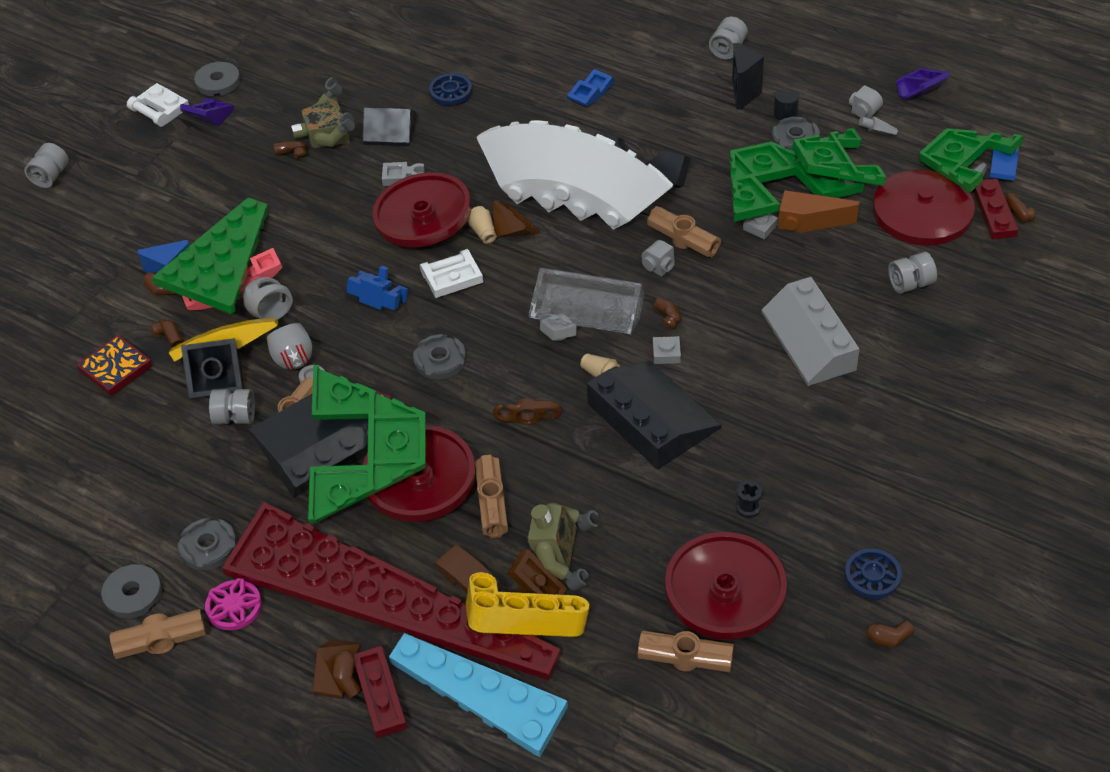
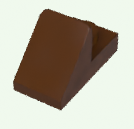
M529 549L519 553L507 573L519 585L515 593L564 595L567 587L556 576L546 570L543 563Z

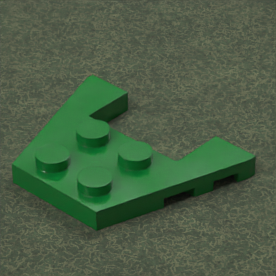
M853 128L846 129L845 134L839 135V132L835 131L830 132L829 137L825 138L814 135L793 140L792 149L806 173L875 185H884L886 176L879 165H854L844 148H859L861 138Z
M946 128L919 152L920 161L966 191L971 192L983 181V172L967 167L988 148L1011 155L1023 144V135L1013 134V138L1001 137V133L992 132L989 136L977 135V131Z

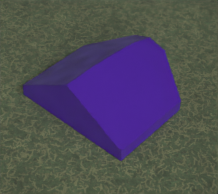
M919 68L896 80L899 97L906 100L924 95L940 87L950 77V74L947 71Z
M209 98L203 99V103L191 106L180 104L181 112L219 126L233 110L232 104Z

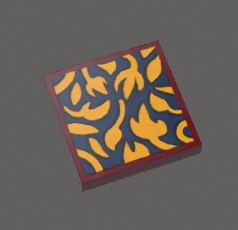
M117 335L76 364L78 371L108 395L112 396L152 367V363L148 357Z

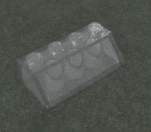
M540 268L528 316L534 319L632 334L640 319L645 294L641 283Z

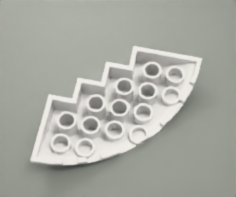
M538 120L530 121L529 124H519L517 121L511 122L509 126L500 127L499 125L490 128L477 136V140L500 188L516 204L533 196L548 213L564 204L580 221L597 213L612 229H615L629 222L673 186L650 163L646 166L635 158L636 153L630 149L626 152L616 147L615 141L599 134L595 137L581 132L579 127L567 124L565 127L549 125L548 121Z

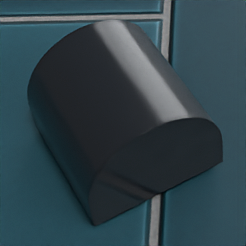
M799 91L775 92L774 116L778 120L797 117Z

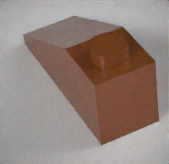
M785 190L779 210L778 229L803 233L857 223L860 201Z

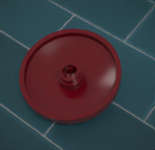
M909 170L890 176L885 180L884 185H879L873 200V214L879 226L892 237L915 245H940L961 237L971 226L975 212V203L970 192L940 173L931 170Z
M426 172L405 177L387 187L377 198L372 214L378 233L386 241L403 247H423L441 242L459 231L470 216L472 204L469 191L462 181L448 174Z
M426 425V468L367 497V499L379 512L400 521L422 522L444 516L463 503L473 488L476 471L472 451L467 443L454 432L442 427ZM368 453L362 465H368Z
M714 532L696 537L677 550L666 570L665 593L672 612L688 628L711 638L739 639L762 631L780 614L786 598V573L779 558L762 542L740 533Z

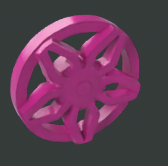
M241 578L224 582L212 588L205 602V611L209 621L215 627L222 630H238L248 626L258 617L262 607V600L258 589ZM237 587L240 588L238 593H234ZM230 589V594H228L225 590ZM245 589L251 591L253 594H245ZM221 595L224 596V598L220 599L217 596ZM214 601L216 603V606L211 611V606ZM254 607L253 611L246 617L245 610ZM230 617L233 623H226L219 620Z

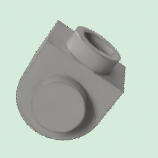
M864 85L858 92H854L849 99V105L852 106L851 113L858 117L871 118L883 105L881 95Z
M661 240L654 242L641 255L643 266L648 271H653L661 277L675 265L673 246Z

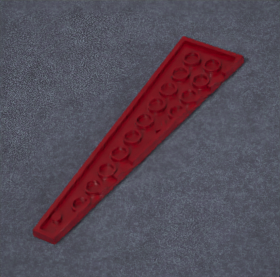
M266 502L262 503L222 567L224 575L236 579L241 578L251 584L548 681L561 656L559 648L533 635L482 633L472 630L468 625L466 605L462 604V600L454 596L448 597L438 592L436 587L374 556L367 555L364 551L354 546L348 547L340 543L338 538L330 534L326 536L316 531L314 526L308 523L302 524L294 520L292 515Z

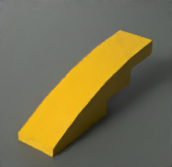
M276 317L221 326L171 348L169 354L175 362L183 357L181 345L231 338L236 339L239 349L278 325V320Z

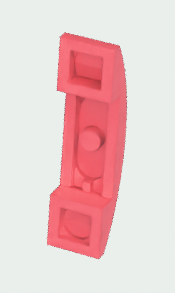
M274 248L250 258L253 265L247 268L248 275L244 286L241 288L240 298L243 297L246 286L254 279L260 277L273 278L280 271L282 265ZM182 296L188 310L214 308Z

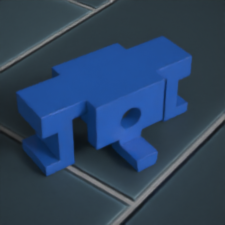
M385 266L379 267L378 276L359 271L357 278L351 276L347 281V293L358 296L359 302L379 310L384 307L396 310L399 302L406 303L408 288L399 285L390 292L387 291L392 281L387 280L388 268Z

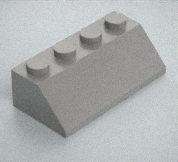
M812 277L787 284L762 309L764 318L807 386L857 370L859 347Z

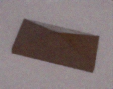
M498 200L493 202L494 229L497 237L535 235L540 232V229L510 204Z
M330 639L317 648L313 694L339 699L344 698L345 692L332 676L336 655L343 650H349L353 654L359 653L360 644Z

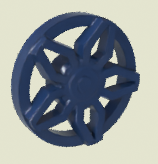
M457 73L440 75L429 85L430 97L439 103L440 106L444 107L461 102L465 103L472 93L471 81L466 76Z
M875 548L862 549L852 554L847 560L845 566L846 583L849 588L861 596L871 598L872 600H879L894 593L901 582V566L896 558L886 551ZM876 556L877 558H875L873 561H870L869 559H866L864 557ZM889 563L895 569L896 574L887 570ZM853 564L857 571L851 575L850 568ZM857 578H862L860 581H854ZM876 585L878 590L873 591L871 586Z

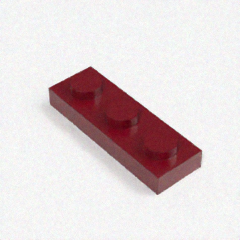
M998 179L983 180L973 190L991 239L1017 237L1018 227Z
M382 646L353 654L355 667L376 738L407 729Z

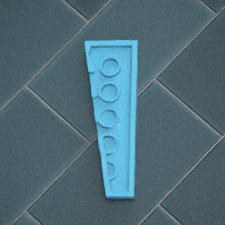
M405 633L389 656L392 665L422 684L430 686L433 691L441 696H447L454 700L460 708L467 712H473L482 718L485 724L492 728L495 726L506 733L509 739L538 757L542 755L568 708V702L565 699Z

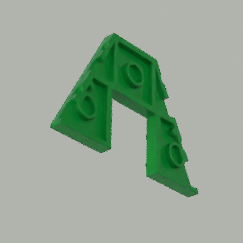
M774 142L730 150L729 166L733 219L735 222L779 211L780 203L761 184L771 180L796 175L814 195L833 198L863 192V182L855 184L846 179L806 173L794 151L785 149Z
M313 365V420L368 419V465L310 467L309 524H314L426 468V415L424 411L415 407H407L401 401L394 398L392 400L377 394L371 388L359 383H351L341 375L340 377L319 369L318 365Z

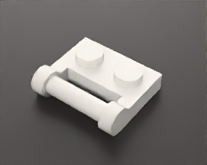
M158 83L138 97L132 96L127 101V107L130 110L144 114L160 127L165 126L183 113L180 111V104L189 105L188 100Z
M468 249L462 250L460 254L430 264L428 262L420 264L422 276L426 279L435 298L483 283V275Z

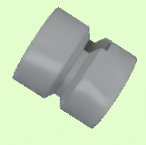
M726 17L723 19L709 41L711 52L720 59H731L733 57V43L742 45L748 35L745 23L736 17Z
M44 143L36 152L35 157L25 166V175L33 184L42 188H48L67 166L69 158L59 146L52 143Z
M927 252L911 255L909 259L902 258L889 263L888 274L890 282L899 294L915 290L916 287L922 288L935 284L937 281L936 265L931 255Z
M213 389L209 399V414L212 424L228 425L232 420L235 424H252L255 416L253 390L236 389L231 393L229 389Z

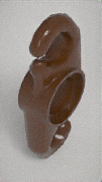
M530 398L521 399L516 404H507L506 409L510 411L508 413H500L504 408L503 404H498L493 409V415L497 420L504 423H521L525 425L534 424L539 419H547L549 415L545 411L555 410L551 414L552 419L558 418L562 413V408L554 401ZM523 410H533L534 412H532V413H522L521 411H523Z

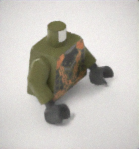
M333 77L329 78L325 83V88L328 92H324L313 106L302 110L304 123L291 126L294 139L308 136L313 148L334 147L335 145L350 143L348 132L353 131L355 128L354 118L348 112L342 114L337 99L333 98V95L338 96L342 93L341 85Z
M557 503L535 506L531 511L532 520L528 535V543L532 553L551 574L560 580L565 578L571 590L581 589L587 585L584 580L589 578V574L581 568L573 573L569 571L577 530L575 523H578L581 530L588 531L598 527L591 520L599 517V514L594 510L579 514L578 510Z

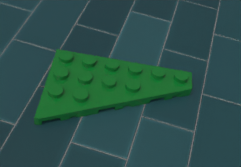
M251 198L244 200L152 276L154 285L233 314L235 312L236 300L240 298L241 288L244 286L248 275V265L252 263L250 258L253 257L252 254L256 251L260 230L263 229L264 220L269 213L267 204Z

